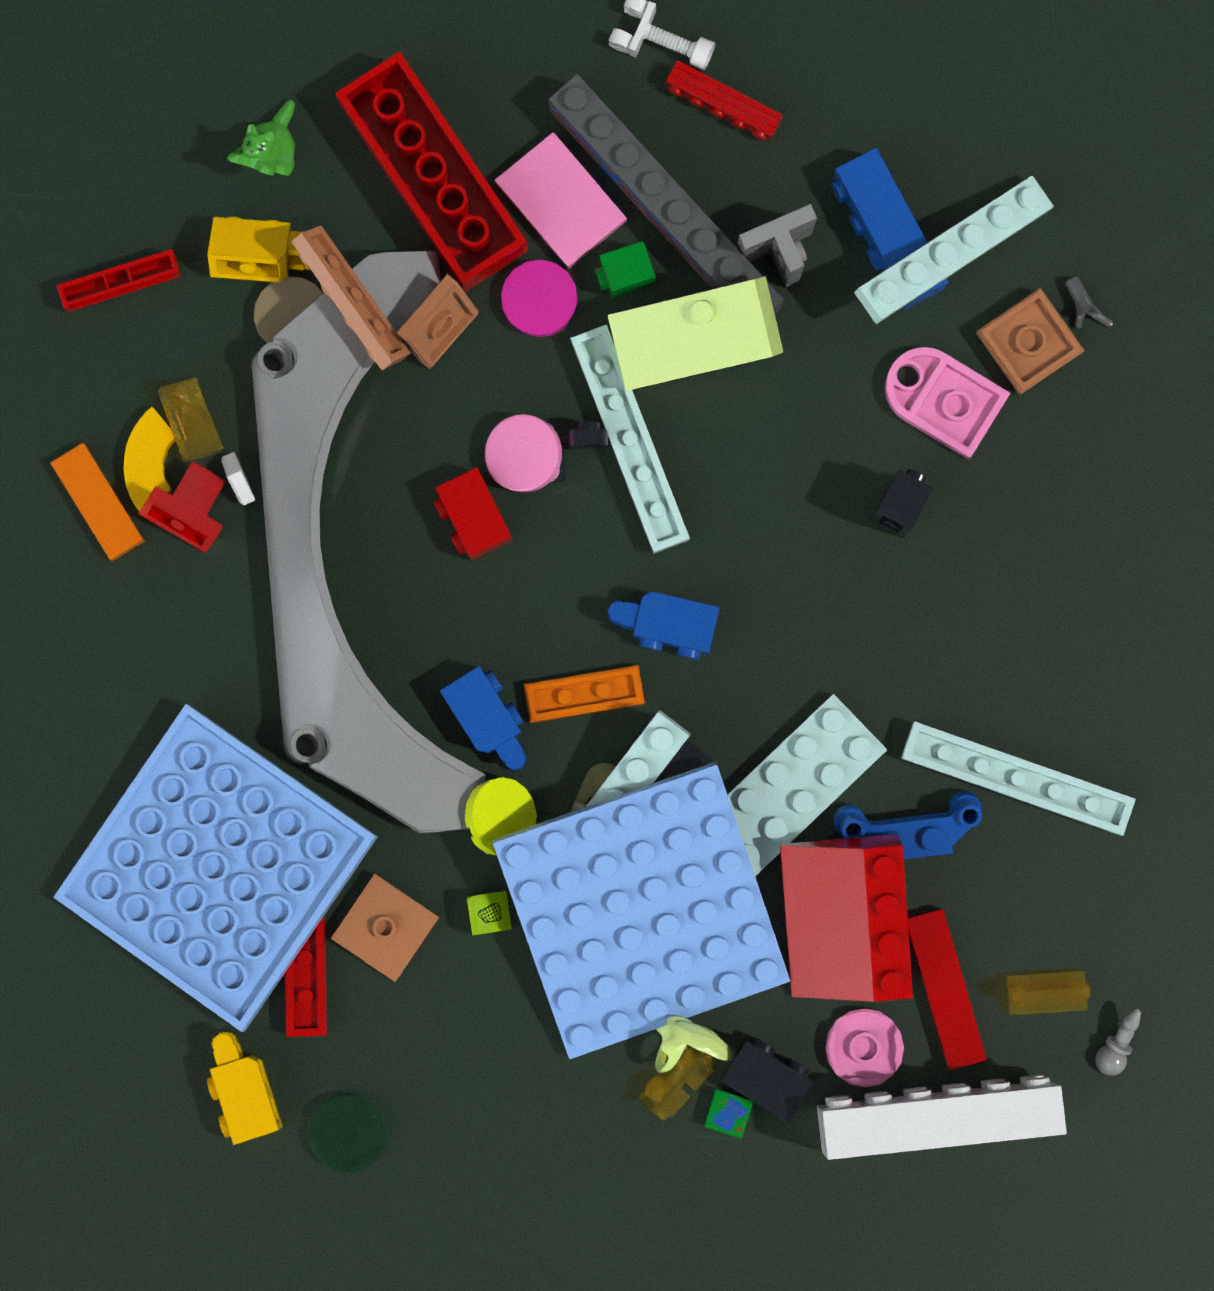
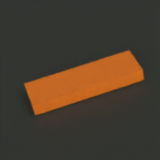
M86 444L78 445L51 462L57 475L112 562L145 542Z
M638 665L524 684L530 723L645 704Z

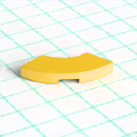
M153 407L143 414L133 428L124 455L126 487L139 512L155 486L169 494L172 492L165 477L164 462L169 448L178 437Z

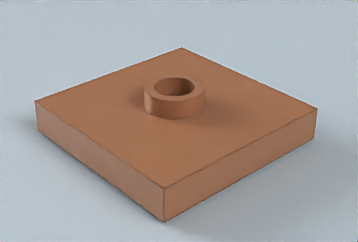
M447 274L397 331V335L418 361L430 369L473 321L479 311L458 282Z
M1041 288L976 332L1019 396L1085 351Z
M374 874L331 939L396 982L440 917L377 874Z

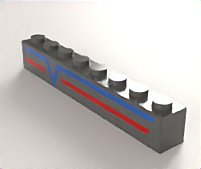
M578 74L549 98L550 113L711 289L763 277ZM767 282L774 314L782 309L784 299Z

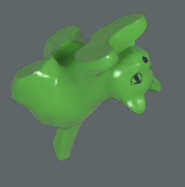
M286 101L271 122H263L257 126L249 124L242 146L235 152L230 153L227 160L251 167L267 175L274 176L276 172L289 176L294 168L295 142L290 131L287 129V125L294 113V101Z

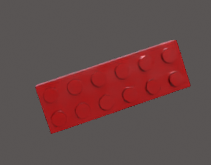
M400 51L335 93L339 106L464 292H467L528 252L527 240Z

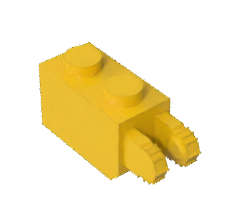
M214 217L207 253L210 276L281 282L288 277L289 269L309 270L310 268L301 261L297 249L291 242L302 232L291 231L290 223L277 220L261 221L241 219L239 217Z
M223 1031L213 1038L211 1043L217 1066L210 1069L212 1077L207 1078V1085L214 1101L219 1099L223 1115L219 1116L222 1133L225 1138L231 1137L233 1145L278 1131L283 1126L262 1060L254 1055L244 1057L240 1043L237 1042L236 1034Z

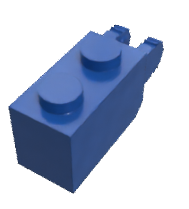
M651 591L642 597L640 605L616 601L615 603L612 602L610 608L607 609V613L612 624L634 630L633 638L640 640V647L662 651L663 645L678 649V656L699 660L701 654L708 656L720 607Z
M480 666L440 690L478 752L490 754L496 750L502 761L506 762L505 765L508 766L509 770H522L525 763H527V757L516 737L522 734L518 725L524 721L512 702L504 706L497 695L503 688L491 670L483 673Z

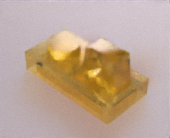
M196 378L163 386L158 390L183 462L216 454L223 449Z

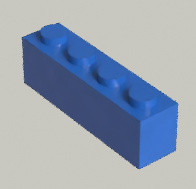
M877 148L835 169L833 175L834 182L831 183L832 190L841 204L846 202L852 213L849 216L851 226L858 237L864 235L870 247L867 250V255L877 271L882 269L884 272L927 244L922 231ZM947 278L902 307L905 311L944 291L949 283Z

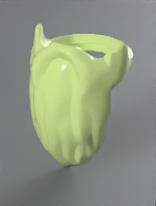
M667 1017V1025L656 1029L662 1036V1043L655 1061L657 1072L662 1073L671 1070L681 1057L687 1044L717 1059L733 1060L734 1055L715 1032L704 1026L694 1024L691 1020L684 1017Z

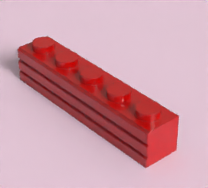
M678 60L666 80L665 87L668 88V92L676 97L683 96L689 99V103L697 108L705 107L710 110V114L719 119L724 117L732 121L731 124L740 130L745 128L753 132L752 135L761 141H765V139L771 141L781 123L782 114Z
M170 249L59 284L57 288L63 308L67 312H71L182 277L176 255Z

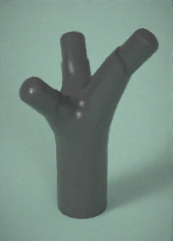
M1078 276L1065 282V286L1076 305L1075 328H1081L1086 314L1107 327L1112 326L1113 321L1103 315L1095 306Z

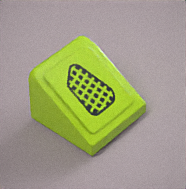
M506 891L467 897L472 936L512 929Z

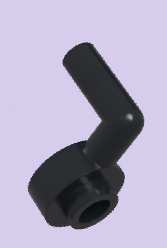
M579 422L576 424L577 429L570 430L569 434L558 435L562 446V460L559 467V475L552 482L565 481L566 449H600L608 447V430L601 429L599 422Z

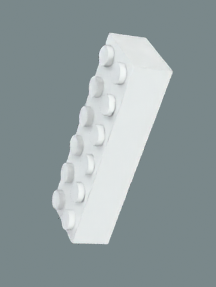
M1028 1075L1020 1077L1021 1084L1010 1085V1082L1004 1079H990L981 1081L982 1088L974 1089L966 1086V1083H953L942 1085L943 1092L931 1093V1090H927V1087L903 1089L904 1096L892 1097L887 1091L865 1093V1100L852 1101V1098H849L848 1095L826 1097V1104L817 1105L822 1153L828 1160L1064 1135L1067 1132L1062 1089L1060 1085L1051 1082L1049 1077Z

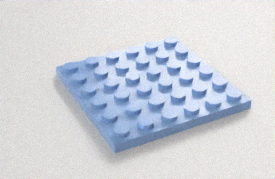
M185 704L53 898L239 1031L244 1032L378 836L191 705Z
M716 762L492 840L569 1059L666 1026L667 1017L681 1016L688 1018L790 982Z

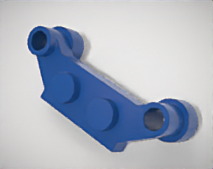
M962 790L951 797L948 812L869 821L858 806L846 804L835 812L834 825L837 832L844 838L897 834L903 845L904 859L953 854L952 846L970 828L977 826L981 822L982 805L973 792ZM973 809L971 813L963 815L966 810ZM851 823L857 824L854 828H847V826Z

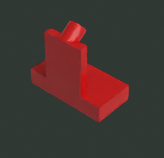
M192 461L173 495L155 486L138 514L206 553L223 527L222 524L211 519L207 514L226 481L213 474L210 469L203 468Z

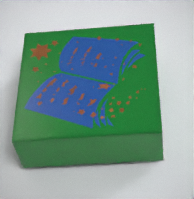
M716 1088L704 1127L742 1139L754 1101Z

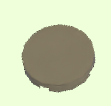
M287 277L281 282L270 283L261 291L254 308V322L261 338L266 343L273 342V337L317 300L323 292L316 284L300 277Z

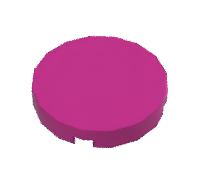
M545 260L527 261L513 269L506 278L501 293L503 312L509 323L522 333L533 337L552 336L564 329L574 316L578 303L576 285L569 273L558 264Z

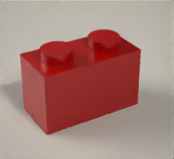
M477 467L436 487L439 498L433 500L443 521L451 519L457 532L450 536L460 556L468 553L471 561L513 541Z

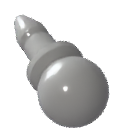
M1134 1009L1126 1016L1123 1025L1120 1026L1115 1037L1108 1036L1106 1039L1107 1045L1098 1050L1095 1062L1097 1068L1102 1073L1114 1076L1125 1069L1127 1064L1126 1055H1130L1132 1052L1129 1043L1140 1023L1141 1011L1139 1009Z

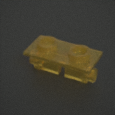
M1085 971L1007 976L1010 1015L1088 1010L1087 999H1090L1089 983H1086Z
M687 1044L674 1067L667 1072H662L658 1076L653 1077L647 1083L644 1093L639 1098L663 1121L668 1116L673 1118L690 1098L681 1087L687 1083L696 1091L714 1071L712 1066L716 1061L707 1053Z

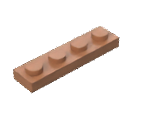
M321 225L302 232L291 241L297 249L301 261L314 273L321 283V288L325 295L333 300L342 313L346 325L356 333L366 347V352L370 359L377 363L381 370L401 362L411 354Z

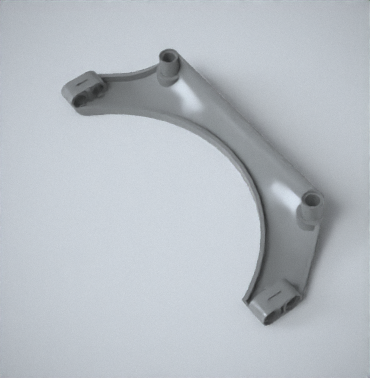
M433 251L368 255L352 269L396 333L441 282L439 253ZM323 293L275 335L273 342L264 345L252 360L284 752L291 762L299 765L309 763V767L314 771L358 794L414 831H418V833L470 829L466 827L465 823L466 802L472 790L486 781V775L442 751L417 732L388 704L367 677L352 652L335 614L325 580L320 547L319 512L323 474L331 442L343 411L360 380L374 362L368 356L366 347L356 333L346 325L342 313L333 300ZM263 356H275L280 362V370L271 371L267 369L263 362ZM300 736H305L312 742L313 750L308 757L302 756L296 749V741Z

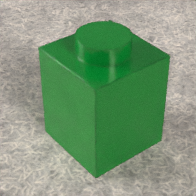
M644 241L599 255L601 267L595 268L596 277L601 290H609L611 299L655 285L656 277Z

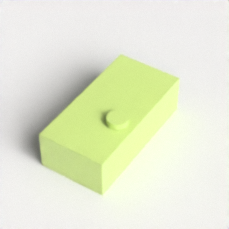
M766 276L608 315L626 391L765 359L783 353Z

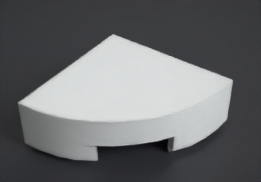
M235 452L223 456L221 461L227 479L240 504L242 503L244 506L255 501L251 487Z

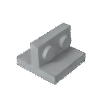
M811 204L740 234L738 238L737 249L749 262L770 253L785 288L800 281L804 268L803 261L807 260L800 240L812 235L817 220Z

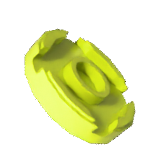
M500 777L487 780L472 790L466 802V827L471 830L473 835L471 839L474 844L486 854L497 856L492 843L493 839L536 825L537 814L534 800L527 789L513 779Z

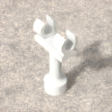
M626 0L623 6L625 8L624 12L641 19V22L634 36L626 31L614 28L608 40L610 47L636 58L644 39L652 40V42L659 43V45L666 46V48L673 49V51H680L683 55L687 54L690 59V66L705 71L714 51L715 42L700 37L697 42L691 43L690 40H684L680 36L677 37L673 33L670 34V32L663 31V29L658 27L656 28V26L651 25L656 13V3L646 0Z

